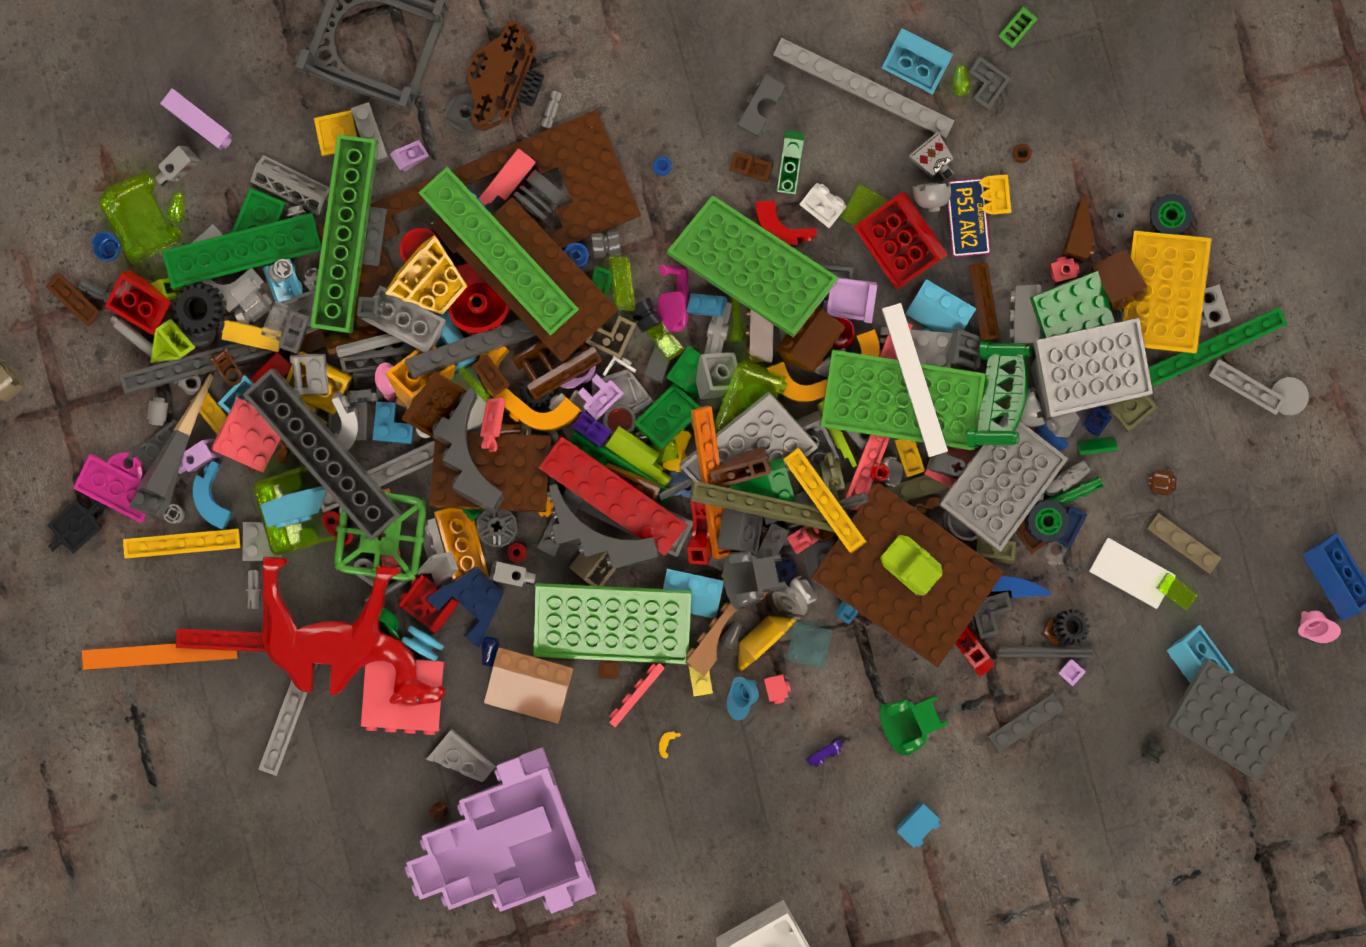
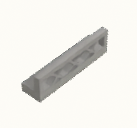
M264 155L257 162L250 181L298 206L303 205L304 209L318 216L322 212L330 191L329 187ZM258 173L265 175L267 181L258 179ZM276 182L281 183V184L283 185L284 189H283V190L278 189V188L276 187L275 183H276ZM292 191L299 192L302 198L295 197ZM313 199L319 202L318 208L311 205L309 200Z

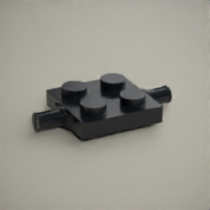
M75 499L47 525L56 538L48 545L51 548L50 550L54 552L62 544L72 554H75L102 529V526L94 517V514L102 508L101 505L95 502L87 509Z

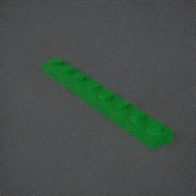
M1280 307L1199 344L1197 354L1181 352L1149 367L1152 387L1288 325Z

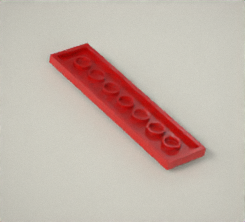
M560 436L539 465V469L641 540L653 538L657 551L664 556L687 526L686 522L563 436Z

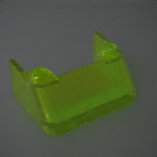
M307 467L296 468L257 481L254 485V494L269 547L275 555H284L336 540L335 536L319 539L314 529L306 528L302 530L300 522L293 525H288L287 522V526L277 529L275 526L267 527L260 505L298 491L302 486L300 474L308 472Z

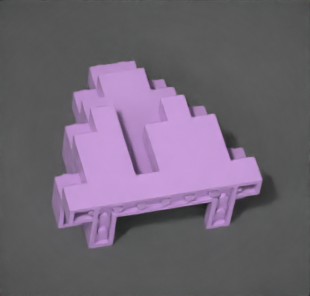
M543 747L498 764L495 774L498 782L502 781V783L459 800L460 804L457 807L460 815L465 816V818L423 834L420 843L423 851H427L428 854L408 861L405 867L408 878L412 877L414 883L412 890L415 897L419 896L421 900L442 892L443 895L440 896L444 907L448 906L449 910L494 894L491 899L495 909L499 908L500 912L545 896L542 899L546 911L550 910L552 914L574 905V902L597 893Z

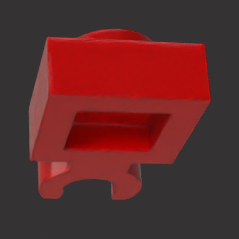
M437 586L431 588L420 598L423 603H418L413 607V610L422 609L423 613L419 616L420 619L425 617L429 610L431 613L437 610L425 599L427 595L439 590Z

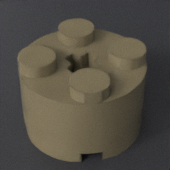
M0 358V401L9 402L26 385L22 384L24 380L12 365L7 367L4 364L6 361Z

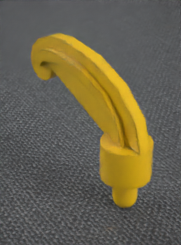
M675 731L667 732L661 737L659 752L663 758L668 757L666 749L669 740L680 737V733H675Z

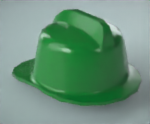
M383 608L379 617L380 630L384 634L400 641L396 633L399 626L396 616Z

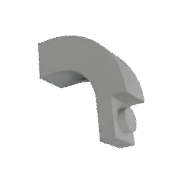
M339 391L333 394L332 402L341 418L342 427L334 433V436L349 450L356 439L359 429V412L356 405L349 407L348 398Z

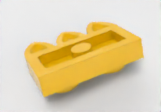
M995 175L983 178L979 184L988 188V190L984 191L980 196L990 201V203L984 205L982 210L991 215L1010 214L1011 202L1008 175Z

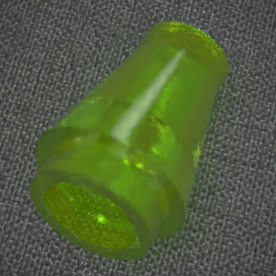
M956 66L952 90L954 95H967L971 89L967 67Z
M173 193L166 212L167 220L180 223L185 218L184 194Z

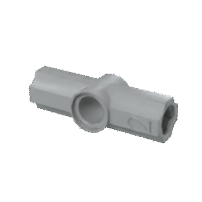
M726 302L723 317L712 316L707 332L708 339L704 354H718L722 352L729 327L728 320L732 308L731 303Z

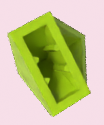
M169 319L155 329L150 363L178 360L195 349V346L172 319Z

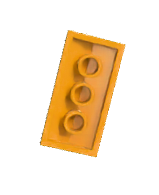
M448 508L435 511L434 515L445 553H453L458 570L451 576L452 582L455 578L475 566L489 578L475 521L471 522L461 509Z

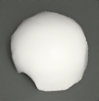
M798 576L790 582V588L797 591L807 605L816 601L817 597L806 579L799 580L802 576Z

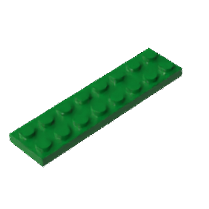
M313 213L161 252L171 289L274 263L280 259H289L321 251L322 247Z

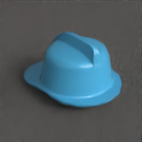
M741 676L733 679L726 703L728 713L733 719L738 721L746 718L751 705L757 702L759 691L756 680H746Z

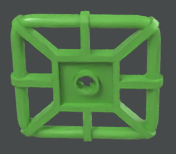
M384 491L394 502L415 504V506L404 513L383 532L386 534V537H383L381 541L378 540V537L371 541L362 530L346 528L348 514L341 507L339 527L336 528L338 534L334 556L335 569L337 571L370 576L372 579H375L376 567L379 566L380 556L389 555L394 556L406 572L400 573L391 579L413 581L416 578L415 576L419 570L422 543L425 541L423 534L427 511L424 499L421 500L415 496L392 494L389 491ZM419 509L415 537L400 535L402 522ZM345 533L361 535L359 548L342 560ZM400 540L415 542L411 570L398 554ZM362 552L375 554L373 569L346 565Z

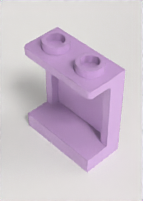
M839 277L838 282L828 293V299L823 302V310L831 316L864 320L866 323H872L877 283Z

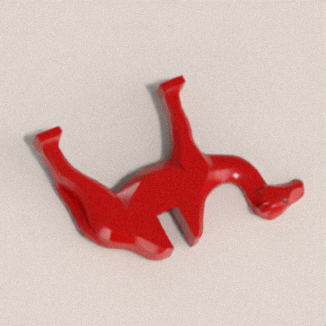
M263 557L262 596L264 615L261 643L271 661L289 675L299 690L306 693L314 692L316 664L331 665L330 695H336L346 688L351 679L363 666L376 661H386L391 663L396 670L394 691L389 700L390 703L409 707L439 702L445 694L444 687L439 686L435 688L417 680L416 660L412 650L403 642L384 634L379 627V617L383 610L385 592L389 580L401 573V567L380 565L376 567V577L372 592L360 617L354 624L346 621H323L298 628L281 597L278 587V572L288 563L287 558Z

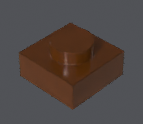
M1049 618L1040 634L1052 644L1058 645L1060 638L1056 639L1054 636L1057 633L1052 632L1055 627H1052V623H1055V621H1053L1054 618Z
M600 660L599 678L618 679L619 661Z

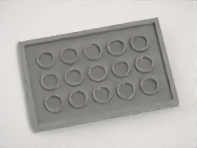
M1139 318L1033 340L1047 417L1153 394Z
M770 392L766 393L716 434L720 465L746 451L764 446L769 461L779 458L784 459L798 448L807 457L818 448L817 443ZM695 450L680 462L679 465L693 481L701 482L697 450ZM784 462L785 467H786V470H787V472H788L790 469H789V467L787 466V464Z
M1004 414L998 422L999 426L1006 427L1008 425L1007 419L1009 414ZM1021 421L1015 432L1020 434L1019 444H1015V446L982 445L938 504L997 551H1001L1068 460L1066 456Z

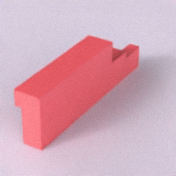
M518 148L478 199L484 206L488 202L491 204L497 195L506 201L536 161Z

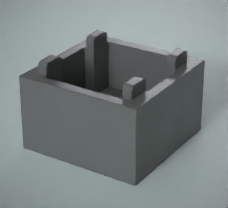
M724 509L721 516L722 523L720 535L717 539V547L732 552H751L752 555H757L763 517Z

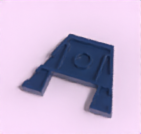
M475 566L455 578L453 582L440 587L433 594L427 595L425 599L438 611L451 596L477 619L464 636L476 647H479L504 592Z

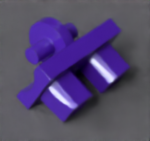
M584 411L572 425L573 428L599 447H601L612 432Z

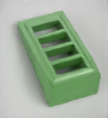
M1023 6L998 37L1011 48H1014L1038 18ZM1022 13L1031 20L1030 23L1021 17ZM1017 19L1026 26L1024 29L1015 22ZM1012 25L1021 32L1019 35L1010 28ZM1007 31L1016 38L1014 41L1005 35Z

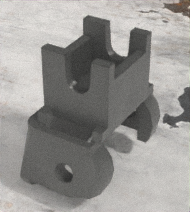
M751 552L728 553V557L724 562L723 578L727 596L735 609L742 610L761 602L765 592L787 588L786 583H779L775 563L782 562L780 555L757 559Z

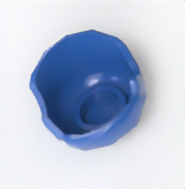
M102 231L97 233L91 240L94 248L93 253L101 261L110 262L118 258L122 246L120 239L115 234Z

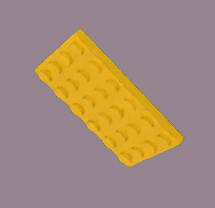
M1134 231L1131 259L1147 285L1148 294L1142 300L1133 301L1124 308L1122 321L1139 318L1145 348L1197 354L1211 238Z

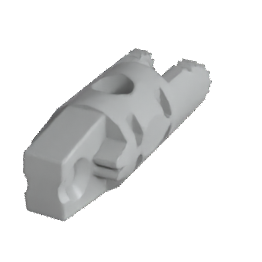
M1085 461L1071 466L1057 475L1045 490L1046 495L1054 496L1061 491L1064 492L1090 472V468Z

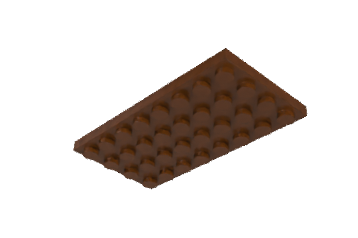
M512 197L492 216L579 308L576 314L550 336L464 242L456 251L563 363L619 309Z

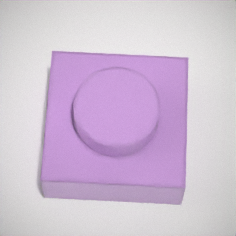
M1072 659L1058 672L1071 686H1074L1085 673Z

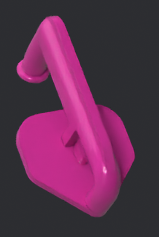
M661 265L659 272L662 276L676 274V292L663 293L659 296L658 313L668 331L680 332L685 328L689 319V313L686 312L689 303L688 270L684 266Z

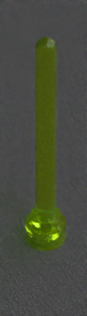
M732 297L733 329L729 333V341L740 342L744 341V333L740 329V302Z

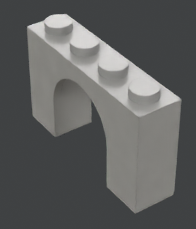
M211 225L192 243L222 236L223 234L215 225ZM253 268L247 270L235 282L228 285L214 283L212 279L198 282L199 284L203 282V284L213 285V288H218L220 290L218 293L224 295L222 301H226L227 304L224 306V309H227L231 314L266 284Z

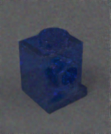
M1100 406V408L1094 407L1081 426L1094 436H1100L1112 419L1109 415L1110 411L1103 406ZM1095 417L1100 418L1099 424L1094 423Z
M788 559L786 561L782 560L776 566L779 583L785 582L786 585L797 573L795 570L796 565ZM782 569H785L787 571V575L785 577H782L780 575V571Z

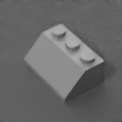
M1041 285L1015 286L1014 291H1010V302H1013V310H1010L1009 319L1013 321V329H1009V340H1012V343H1027L1034 346L1033 340L1039 339L1040 328L1029 297L1041 293Z

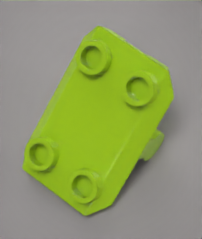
M899 535L880 557L882 565L916 595H926L943 574L942 565L908 536Z

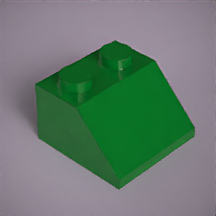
M688 346L666 379L696 400H699L696 375L701 354Z

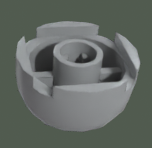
M937 182L912 187L916 203L922 208H928L929 212L940 211V207L946 205L951 197L950 182H943V184Z
M1034 387L1028 389L1025 408L1020 419L1027 427H1037L1046 424L1040 400L1035 396L1037 392Z

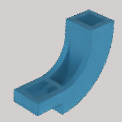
M211 461L210 464H206L203 470L204 478L199 475L195 477L193 498L196 508L202 517L210 524L225 530L233 512L219 506L213 499L211 488L221 464Z

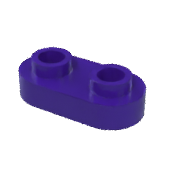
M840 740L829 744L806 758L809 766L814 765V767H817L825 762L823 758L828 755L834 757L842 752L840 748L843 746Z

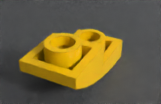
M682 431L666 446L663 460L664 470L681 472L682 468L679 463L687 458L685 450L691 437L689 432Z

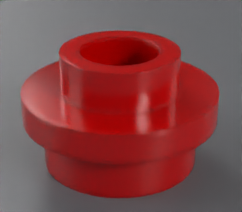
M876 463L871 467L870 476L875 482H883L889 476V469L883 463Z
M520 543L512 544L507 551L509 559L513 562L523 561L527 554L526 548ZM515 549H519L521 552L517 557L513 554Z

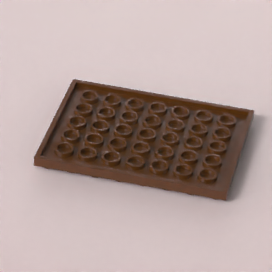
M877 482L867 496L868 502L862 504L851 519L867 542L850 553L840 538H838L811 576V579L938 668L997 584L1004 571ZM899 535L910 537L942 565V576L924 596L916 595L882 565L880 557Z

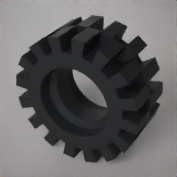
M529 69L519 93L518 102L531 107L534 105L543 82L544 74Z
M536 373L538 378L543 376L542 373ZM527 375L521 381L519 387L521 399L530 407H545L554 397V390L535 400L530 395L527 387L531 383Z
M1065 610L1058 613L1057 617H1054L1053 621L1055 623H1052V627H1055L1052 632L1057 633L1054 637L1056 639L1060 638V643L1073 645L1081 643L1087 638L1086 634H1089V630H1086V628H1089L1090 624H1086L1089 620L1088 618H1083L1085 614L1080 613V610ZM1068 620H1071L1075 625L1074 634H1070L1067 630L1066 623Z

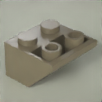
M608 551L589 557L579 554L569 567L591 586H604L616 571L612 566H608L605 556L609 555Z

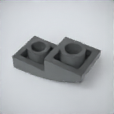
M665 341V342H667V343H670V344H672V345H675V346H677V345H676V344H674V343H671V342H668V341ZM657 343L644 376L663 383L669 371V363L672 357L668 358Z

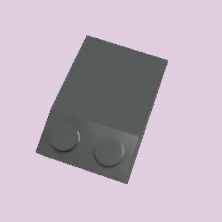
M818 410L796 421L818 445V448L806 458L818 475L822 477L819 461L824 460L826 453L831 452L835 455L836 459L839 458L840 467L843 468L844 466L827 428L820 427L822 416Z

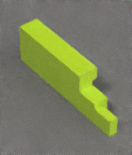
M824 401L817 405L821 415L823 412ZM828 428L837 449H841L845 459L849 458L853 468L856 467V461L842 431Z
M619 426L605 447L663 486H666L671 477L663 473L664 467L655 462L660 453Z

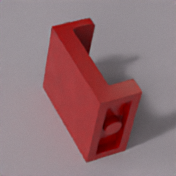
M424 575L416 576L410 584L412 586L408 593L405 591L399 598L401 603L398 606L406 610L436 634L459 605V602L451 596L439 611L436 610L431 613L429 610L428 614L420 619L419 616L423 613L422 609L413 610V607L418 603H423L420 598L436 585Z

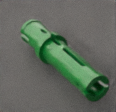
M1098 476L1088 482H1081L1078 486L1046 500H1053L1064 505L1079 497H1086L1089 493L1104 488Z

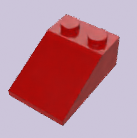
M129 270L120 274L105 307L154 336L155 329L160 326L171 301L147 280Z

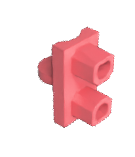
M808 526L802 527L786 538L796 554L819 540L809 535ZM813 527L814 531L818 534V528Z

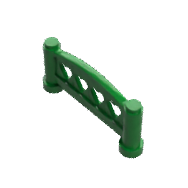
M981 341L980 358L981 360H988L978 428H969L967 431L966 440L969 448H977L979 445L1015 446V444H1019L1020 434L1015 432L1018 427L1026 404L1028 392L1026 358L1032 356V345L1027 343H991V341ZM1013 361L1017 362L1014 367L1016 371L1012 375L1001 369ZM1009 379H1014L1011 392H1006L998 386ZM1011 396L1012 399L1009 402L1011 406L1009 409L1005 410L996 404V402L1005 397ZM1004 414H1009L1006 427H1001L993 421Z

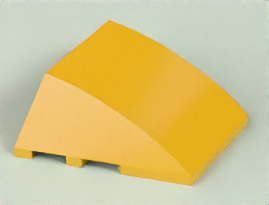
M434 235L421 244L396 273L385 294L398 297L403 301L417 304L422 308L443 315L464 291L467 284Z
M766 616L739 641L738 670L741 672L757 660L785 634L797 619L788 618L787 616Z

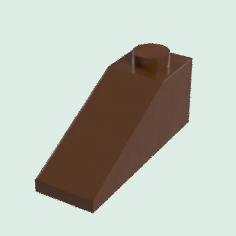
M764 446L746 451L709 472L713 485L725 487L771 474V466Z

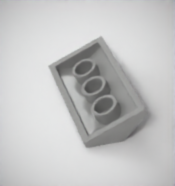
M380 285L375 295L380 296L385 302V312L382 313L381 319H361L422 352L430 351L440 339L446 320L417 304L385 294L387 289Z

